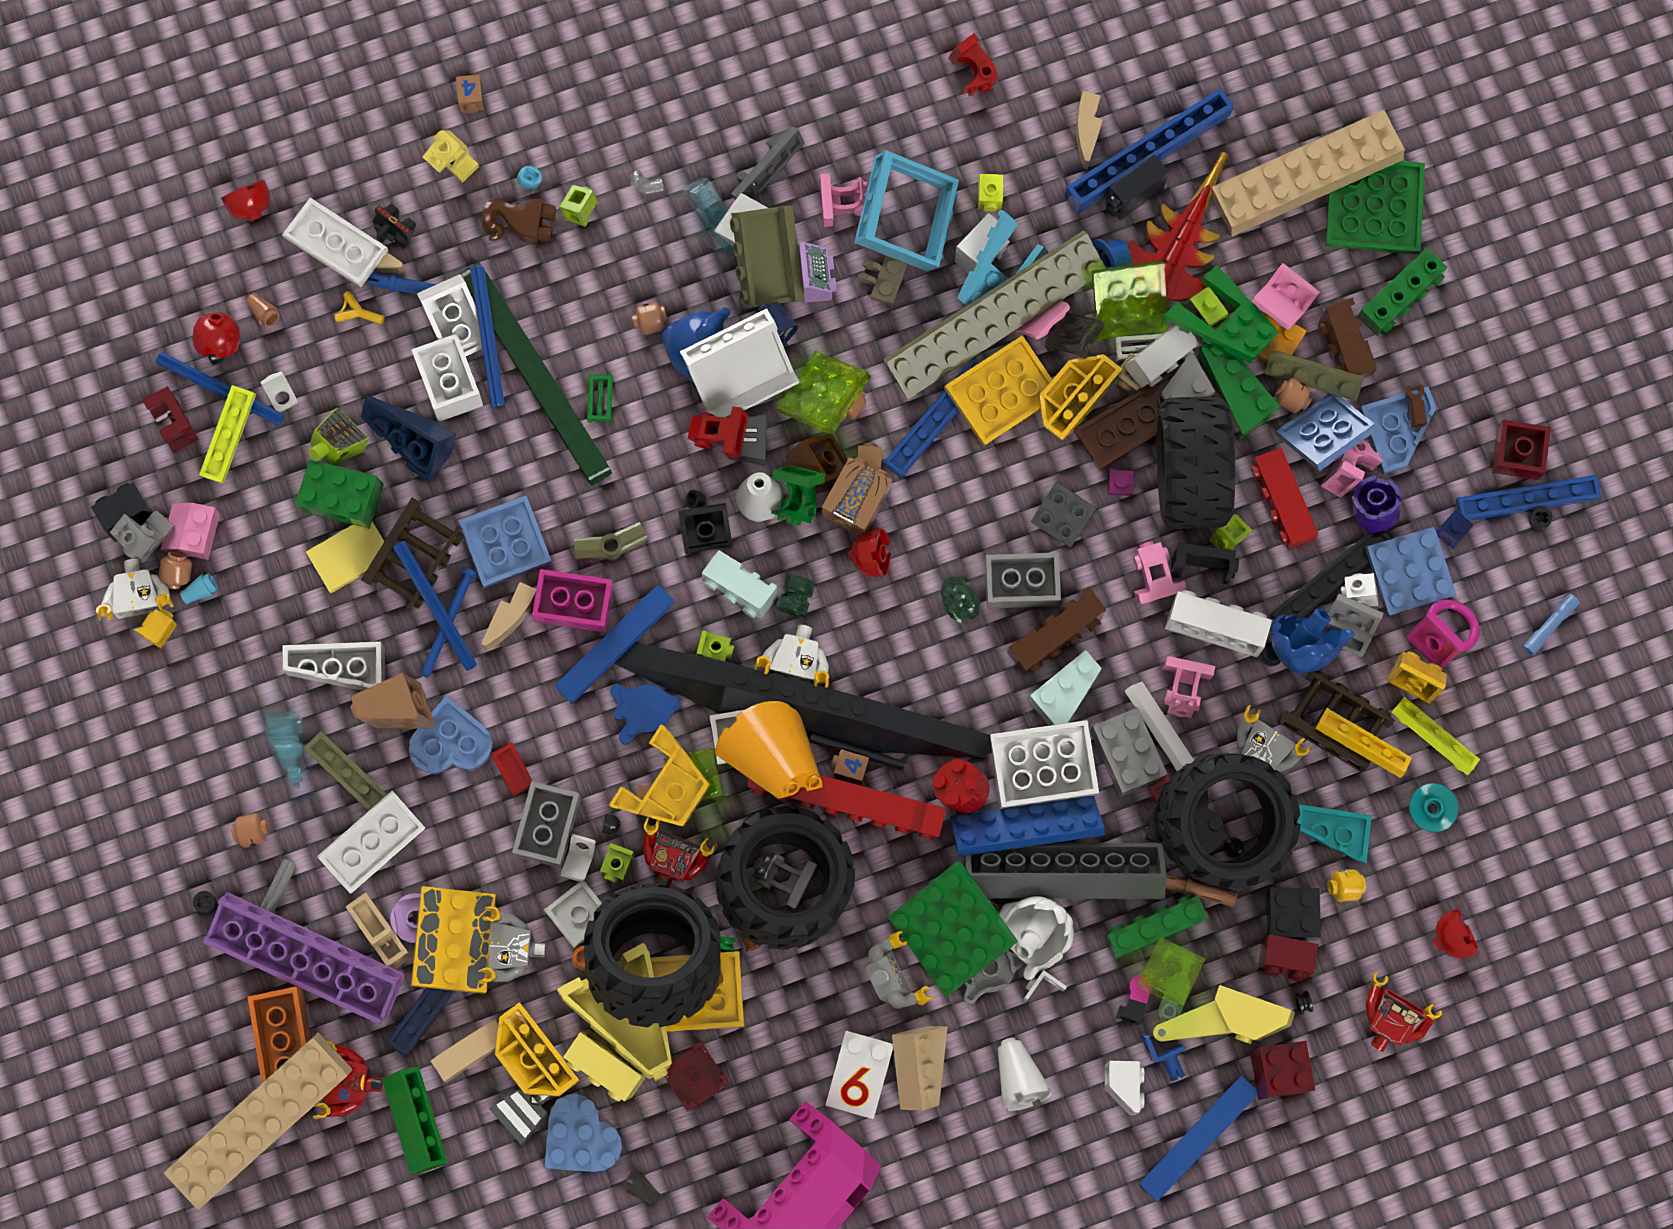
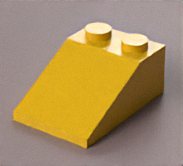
M1403 651L1397 658L1386 681L1430 704L1446 687L1447 674L1442 672L1440 666L1434 663L1427 664L1421 661L1420 656L1417 654Z

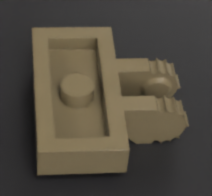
M885 256L882 266L876 262L865 260L862 266L867 270L879 273L878 278L876 279L873 276L861 273L857 279L874 287L871 300L893 307L908 264L889 256Z

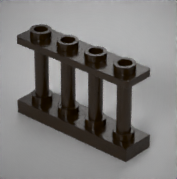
M413 497L408 502L361 581L371 586L373 582L376 584L379 582L410 601L407 609L411 611L415 607L419 609L424 602L418 590L416 593L385 575V571L382 570L386 561L389 563L392 561L405 569L394 550V546L399 541H406L436 560L429 572L421 568L431 587H433L439 577L436 575L440 566L444 568L452 556L448 554L453 545L457 547L464 537V534L461 533L462 527L457 525L453 531L422 512L423 509L420 508L422 503ZM418 520L449 539L443 550L439 551L409 533L410 530L407 527L410 522Z
M1308 672L1305 679L1311 683L1295 710L1291 712L1286 710L1278 723L1363 773L1369 766L1370 760L1315 729L1326 708L1334 712L1338 703L1342 700L1353 707L1347 717V720L1355 724L1361 713L1374 719L1368 730L1374 736H1377L1383 725L1389 728L1395 719L1391 717V713L1383 708L1376 709L1371 706L1370 701L1360 695L1356 697L1349 693V689L1343 684H1334L1327 679L1328 676L1323 672ZM1320 687L1332 694L1316 723L1310 725L1303 720V714Z

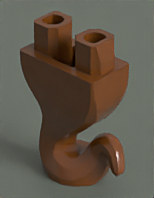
M499 199L489 200L485 203L482 227L489 232L495 233L489 236V241L498 240L504 236L503 226L495 221V217L500 215L512 233L521 241L538 245L539 241L551 242L553 228L542 226V220L554 221L556 206L544 203L543 199H529L517 205Z

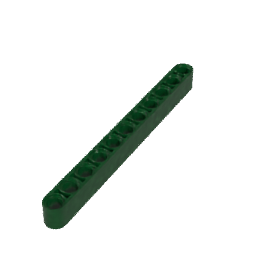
M480 262L458 273L464 279L474 301L470 269L473 266L481 265ZM485 271L494 333L591 486L595 485L612 474L610 467Z

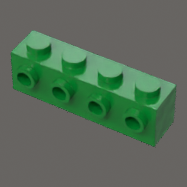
M1426 248L1367 303L1357 317L1376 336L1383 331L1388 333L1395 326L1394 320L1397 317H1405L1412 310L1410 305L1416 300L1421 302L1428 295L1427 289L1432 285L1437 287L1445 279L1443 274L1448 267Z
M1187 895L1177 900L1178 905L1169 908L1168 904L1155 909L1156 914L1150 917H1146L1143 914L1132 919L1133 924L1127 927L1120 924L1109 929L1110 934L1105 939L1115 961L1204 923L1208 916L1199 896L1191 898V895Z
M419 1066L399 1070L382 1078L410 1175L430 1171L448 1163Z

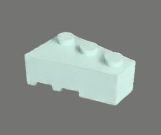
M719 550L702 572L703 583L713 591L716 589L724 594L723 598L733 605L738 603L743 607L742 611L753 619L756 616L761 620L778 597V589L775 584L771 582L770 585H767L759 579L761 577L755 572L750 573L743 568L741 563Z
M1085 650L1031 694L1028 702L1049 726L1069 723L1102 668Z

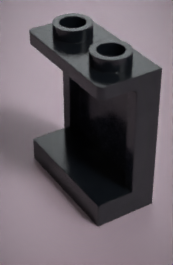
M1178 542L1172 554L1170 574L1173 578H1180L1185 565L1217 569L1224 572L1222 584H1228L1230 579H1234L1235 573L1238 572L1239 558H1235L1236 550Z

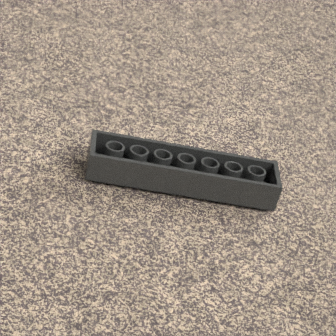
M1048 843L964 856V867L987 898H1028L1033 896L1050 899L1165 898L1167 876L1162 843Z

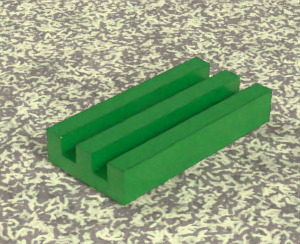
M589 374L588 423H592V421H597V423L612 422L613 375ZM594 380H598L597 415H593ZM604 380H608L606 416H602Z

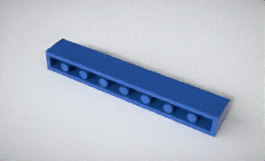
M1219 88L1068 185L1064 195L1075 212L1080 214L1108 196L1112 185L1154 154L1162 161L1229 118L1234 105L1222 89Z

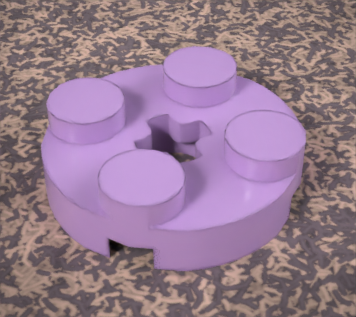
M419 893L408 894L402 897L392 909L390 915L393 931L403 941L415 944L417 925L409 922V918L413 917L414 912L418 914Z

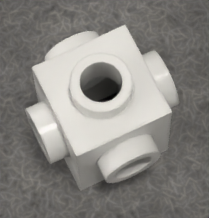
M1357 573L1345 577V586L1341 587L1343 596L1368 607L1379 606L1374 573Z

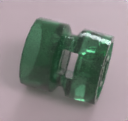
M786 575L782 587L784 593L780 594L776 608L788 615L806 617L810 605L807 599L812 598L816 584L800 576Z

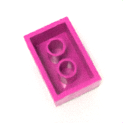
M540 569L532 613L534 622L606 633L614 588L612 579Z

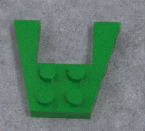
M1216 265L1203 278L1201 284L1211 288L1216 295L1232 305L1236 310L1215 330L1177 302L1164 315L1162 322L1166 324L1168 321L1180 326L1179 330L1187 334L1193 332L1203 337L1202 341L1208 344L1214 342L1224 347L1223 351L1251 364L1277 338L1279 331L1221 268Z

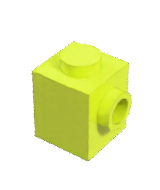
M980 174L978 182V209H983L986 212H995L997 209L1002 208L1003 175Z

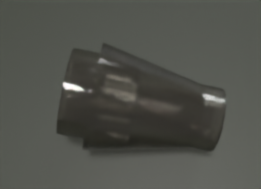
M635 1170L630 1173L622 1184V1187L626 1189V1193L649 1203L651 1206L661 1194L642 1172L638 1173Z

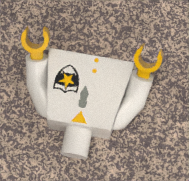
M129 559L124 561L125 573L115 575L114 582L109 584L102 604L96 608L98 621H101V617L107 615L108 620L111 621L113 619L112 611L120 619L148 614L151 611L154 612L155 609L163 611L164 605L169 604L171 608L174 605L170 598L168 586L161 582L158 575H154L146 569L140 570L138 559Z
M798 625L796 636L785 634L783 639H777L765 650L762 656L757 658L755 670L758 667L765 668L764 674H768L770 668V673L814 684L815 687H817L818 682L825 683V688L829 685V665L825 653L822 649L818 648L817 641L810 640L812 628L806 625Z

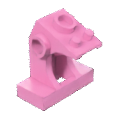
M820 174L824 227L833 226V215L854 214L855 216H861L868 181L865 182L861 177H858V180L852 181L849 187H835L830 184V174ZM854 196L855 203L841 205L840 197Z
M1366 440L1361 441L1334 461L1330 473L1323 479L1321 487L1342 498L1362 481L1365 472L1355 467V465H1361L1372 472L1374 468L1383 462L1380 458V453L1375 452Z
M1153 541L1139 546L1140 548L1136 550L1137 552L1133 560L1137 571L1142 570L1145 588L1134 591L1137 602L1144 604L1177 594L1178 591L1183 592V590H1187L1184 580L1181 578L1172 580L1167 563L1170 561L1168 549L1162 547L1161 542L1154 544ZM1160 564L1163 577L1152 580L1149 567Z
M1167 656L1163 670L1175 673L1172 689L1166 692L1164 704L1169 705L1167 713L1178 717L1191 718L1193 712L1199 710L1201 697L1197 696L1200 678L1211 680L1214 675L1215 666ZM1179 683L1192 686L1190 696L1177 693Z

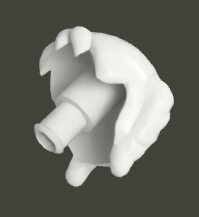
M1033 896L1019 902L1007 903L1002 907L999 915L1019 941L1010 949L1019 959L1027 964L1024 971L1025 979L1031 980L1040 971L1046 970L1059 962L1063 954L1071 948L1074 939L1073 920L1066 913V910L1056 902L1045 897Z

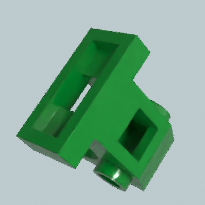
M791 465L773 469V479L786 484L788 499L783 501L780 509L771 511V514L778 515V521L783 522V518L786 517V523L801 526V522L811 524L816 514V485L825 483V473Z

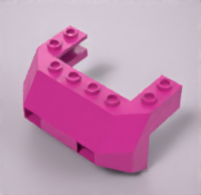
M805 1101L789 1121L797 1126L815 1144L751 1220H748L724 1198L707 1218L719 1229H838L871 1190L881 1165L835 1123Z

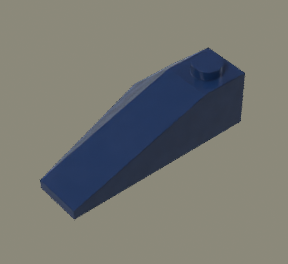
M369 395L365 397L361 418L379 437H384L392 445L391 450L395 454L399 453L406 460L407 463L405 465L410 471L428 482L432 481L452 454L457 433L437 421Z

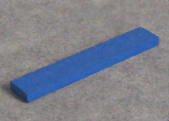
M973 357L955 379L979 364L980 361ZM945 390L883 462V465L902 479L959 412Z
M1597 475L1458 497L1455 501L1461 523L1533 511L1538 507L1552 508L1600 500L1602 495Z
M657 585L554 687L573 704L676 603L675 600Z
M1241 1075L1144 1177L1139 1185L1158 1202L1256 1098L1257 1090Z

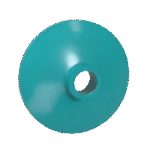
M1430 783L1419 787L1413 793L1409 802V812L1414 823L1421 829L1428 832H1440L1446 830L1455 822L1458 815V802L1455 795L1447 787ZM1429 805H1433L1436 808L1435 813L1428 811Z

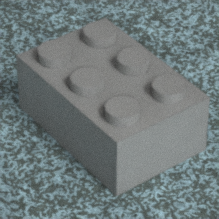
M1059 553L986 555L984 561L986 609L1059 606L1061 602Z
M1138 708L1092 727L1090 732L1119 798L1157 783L1167 776V772Z
M531 781L512 851L514 857L562 868L581 801L580 794Z

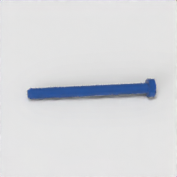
M462 567L460 572L463 575L447 611L452 622H454L471 580H476L478 575L477 572ZM441 628L422 668L421 676L428 678L431 675L446 640V636Z

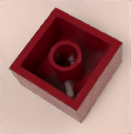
M1502 420L1496 431L1492 473L1540 480L1546 473L1551 427Z
M1269 934L1262 940L1257 969L1264 970V975L1278 977V974L1288 975L1289 980L1302 982L1303 979L1314 974L1319 944Z
M1307 1041L1264 1046L1249 1050L1258 1100L1316 1091Z

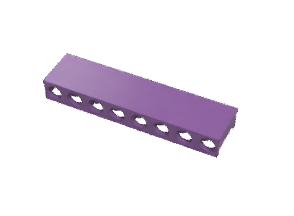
M226 892L219 899L217 911L203 943L375 1023L381 1024L389 1017L406 974L231 893Z

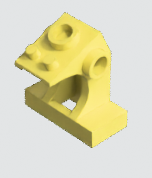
M448 130L439 131L433 139L434 143L423 155V159L439 173L446 168L462 183L479 168L478 163L470 157L467 146Z

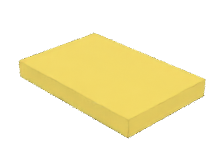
M373 522L370 529L351 525L306 551L331 594L365 574L383 545L384 540Z

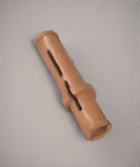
M1166 873V890L1181 893L1184 897L1187 895L1192 897L1199 896L1201 899L1234 907L1237 892L1192 881V878L1189 877L1185 879Z

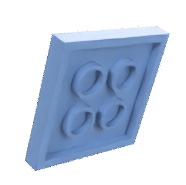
M1328 393L1276 430L1278 438L1321 471L1377 431L1375 423L1340 396Z
M527 495L459 520L484 588L552 563Z
M1435 527L1365 547L1386 616L1456 596Z

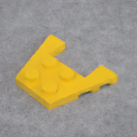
M661 724L649 743L670 757L643 800L626 788L620 787L609 806L675 825L685 826L711 784L667 727Z

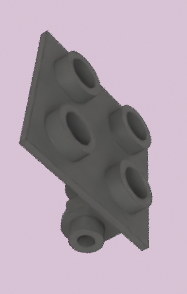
M1055 482L1031 522L1071 548L1088 520L1094 514L1096 507L1058 482Z

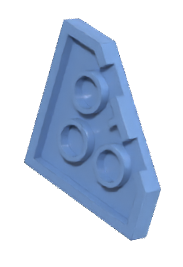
M1424 387V394L1421 398L1425 403L1427 423H1429L1436 410V406L1429 387ZM1418 390L1411 391L1413 394H1418ZM1405 393L1360 407V412L1375 423L1377 431L1369 437L1374 451L1379 452L1380 458L1383 460L1379 464L1383 475L1406 468L1427 425L1424 427H1411L1408 408L1410 400L1406 398Z

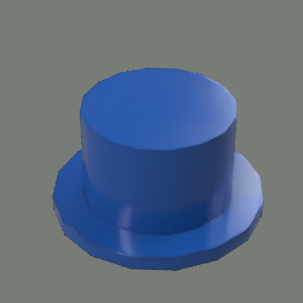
M1101 239L1092 241L1107 270L1098 276L1097 279L1105 285L1115 283L1120 273L1131 268L1132 258L1130 250L1119 239L1108 243Z

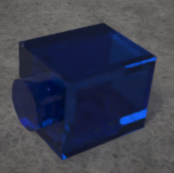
M1455 510L1436 533L1442 541L1454 549L1474 525Z

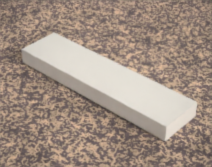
M1141 681L1127 688L1125 693L1135 708L1139 709L1144 722L1175 769L1179 771L1185 764L1192 763L1194 759L1144 683Z

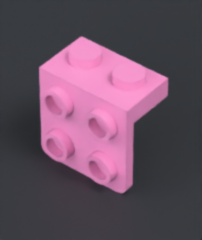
M1283 263L1269 282L1255 295L1252 302L1260 311L1272 317L1278 325L1290 329L1308 310L1320 291Z
M1059 301L1015 331L1035 339L1042 338L1049 333L1050 328L1057 321L1065 317L1070 306L1066 302Z

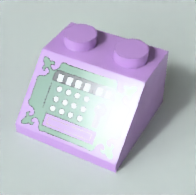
M799 242L804 303L832 300V292H836V280L830 276V270L834 269L833 255L828 256L827 247Z

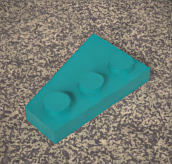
M1299 804L1300 816L1297 823L1301 824L1300 833L1364 865L1367 863L1372 815Z

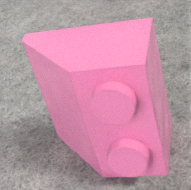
M196 503L172 504L168 521L175 527L163 540L161 551L181 552L190 557L209 560L220 517L219 512L215 507Z

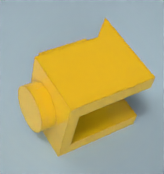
M155 609L142 623L143 627L133 630L161 649L177 624L172 619L174 617L173 614L165 609L163 611Z

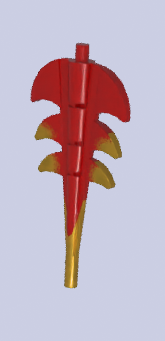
M1220 152L1210 173L1181 215L1173 212L1165 204L1160 206L1162 219L1171 229L1170 232L1157 228L1152 221H1147L1146 234L1151 246L1156 250L1155 253L1143 250L1133 240L1129 243L1128 249L1132 258L1129 271L1132 277L1149 292L1145 298L1147 303L1153 304L1157 297H1164L1171 301H1185L1205 289V286L1201 284L1202 280L1189 275L1185 267L1199 268L1207 265L1215 258L1214 255L1199 251L1194 246V242L1207 244L1214 242L1220 237L1218 233H1213L1203 228L1201 223L1212 195V187L1216 185L1218 176L1229 157L1228 154Z

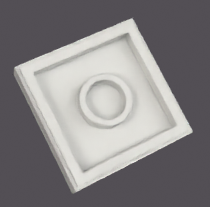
M584 881L576 884L545 908L544 911L572 947L576 949L584 942L587 923L589 920H594L593 913L602 903Z

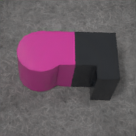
M1138 975L1130 981L1126 1007L1120 1005L1115 1018L1140 1025L1151 991V983L1147 977Z

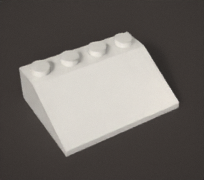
M1088 720L990 734L999 809L1096 796L1099 794Z

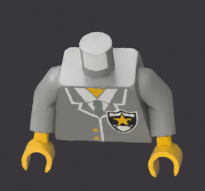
M1251 705L1247 706L1244 718L1237 730V748L1241 751L1240 754L1259 758L1268 762L1274 770L1282 772L1293 767L1304 755L1310 752L1312 745L1308 749H1304L1301 745L1305 738L1300 739L1297 744L1258 719L1261 712L1260 709L1257 714L1253 715L1249 712Z
M493 906L485 907V909L491 911V917L482 916V919L495 922H491L488 967L478 970V972L486 974V979L479 980V983L484 984L490 981L509 982L522 975L525 969L530 968L531 957L545 958L546 943L532 942V932L528 930L527 924L516 916L499 911Z
M902 931L889 935L888 940L886 939L870 948L868 951L869 962L865 966L879 999L889 1003L896 1009L915 1005L916 1003L924 1005L933 998V996L927 997L924 993L929 989L928 986H924L917 992L912 993L892 949L907 944V941L901 942L899 940V934L903 933Z

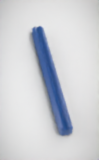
M478 265L471 267L470 271L491 407L504 406L505 402L485 268Z
M160 352L156 358L157 364L227 399L231 389L230 386L164 352ZM254 399L250 412L277 426L282 423L284 419L282 413Z
M404 541L394 546L396 554L466 671L473 669L477 666L475 659Z

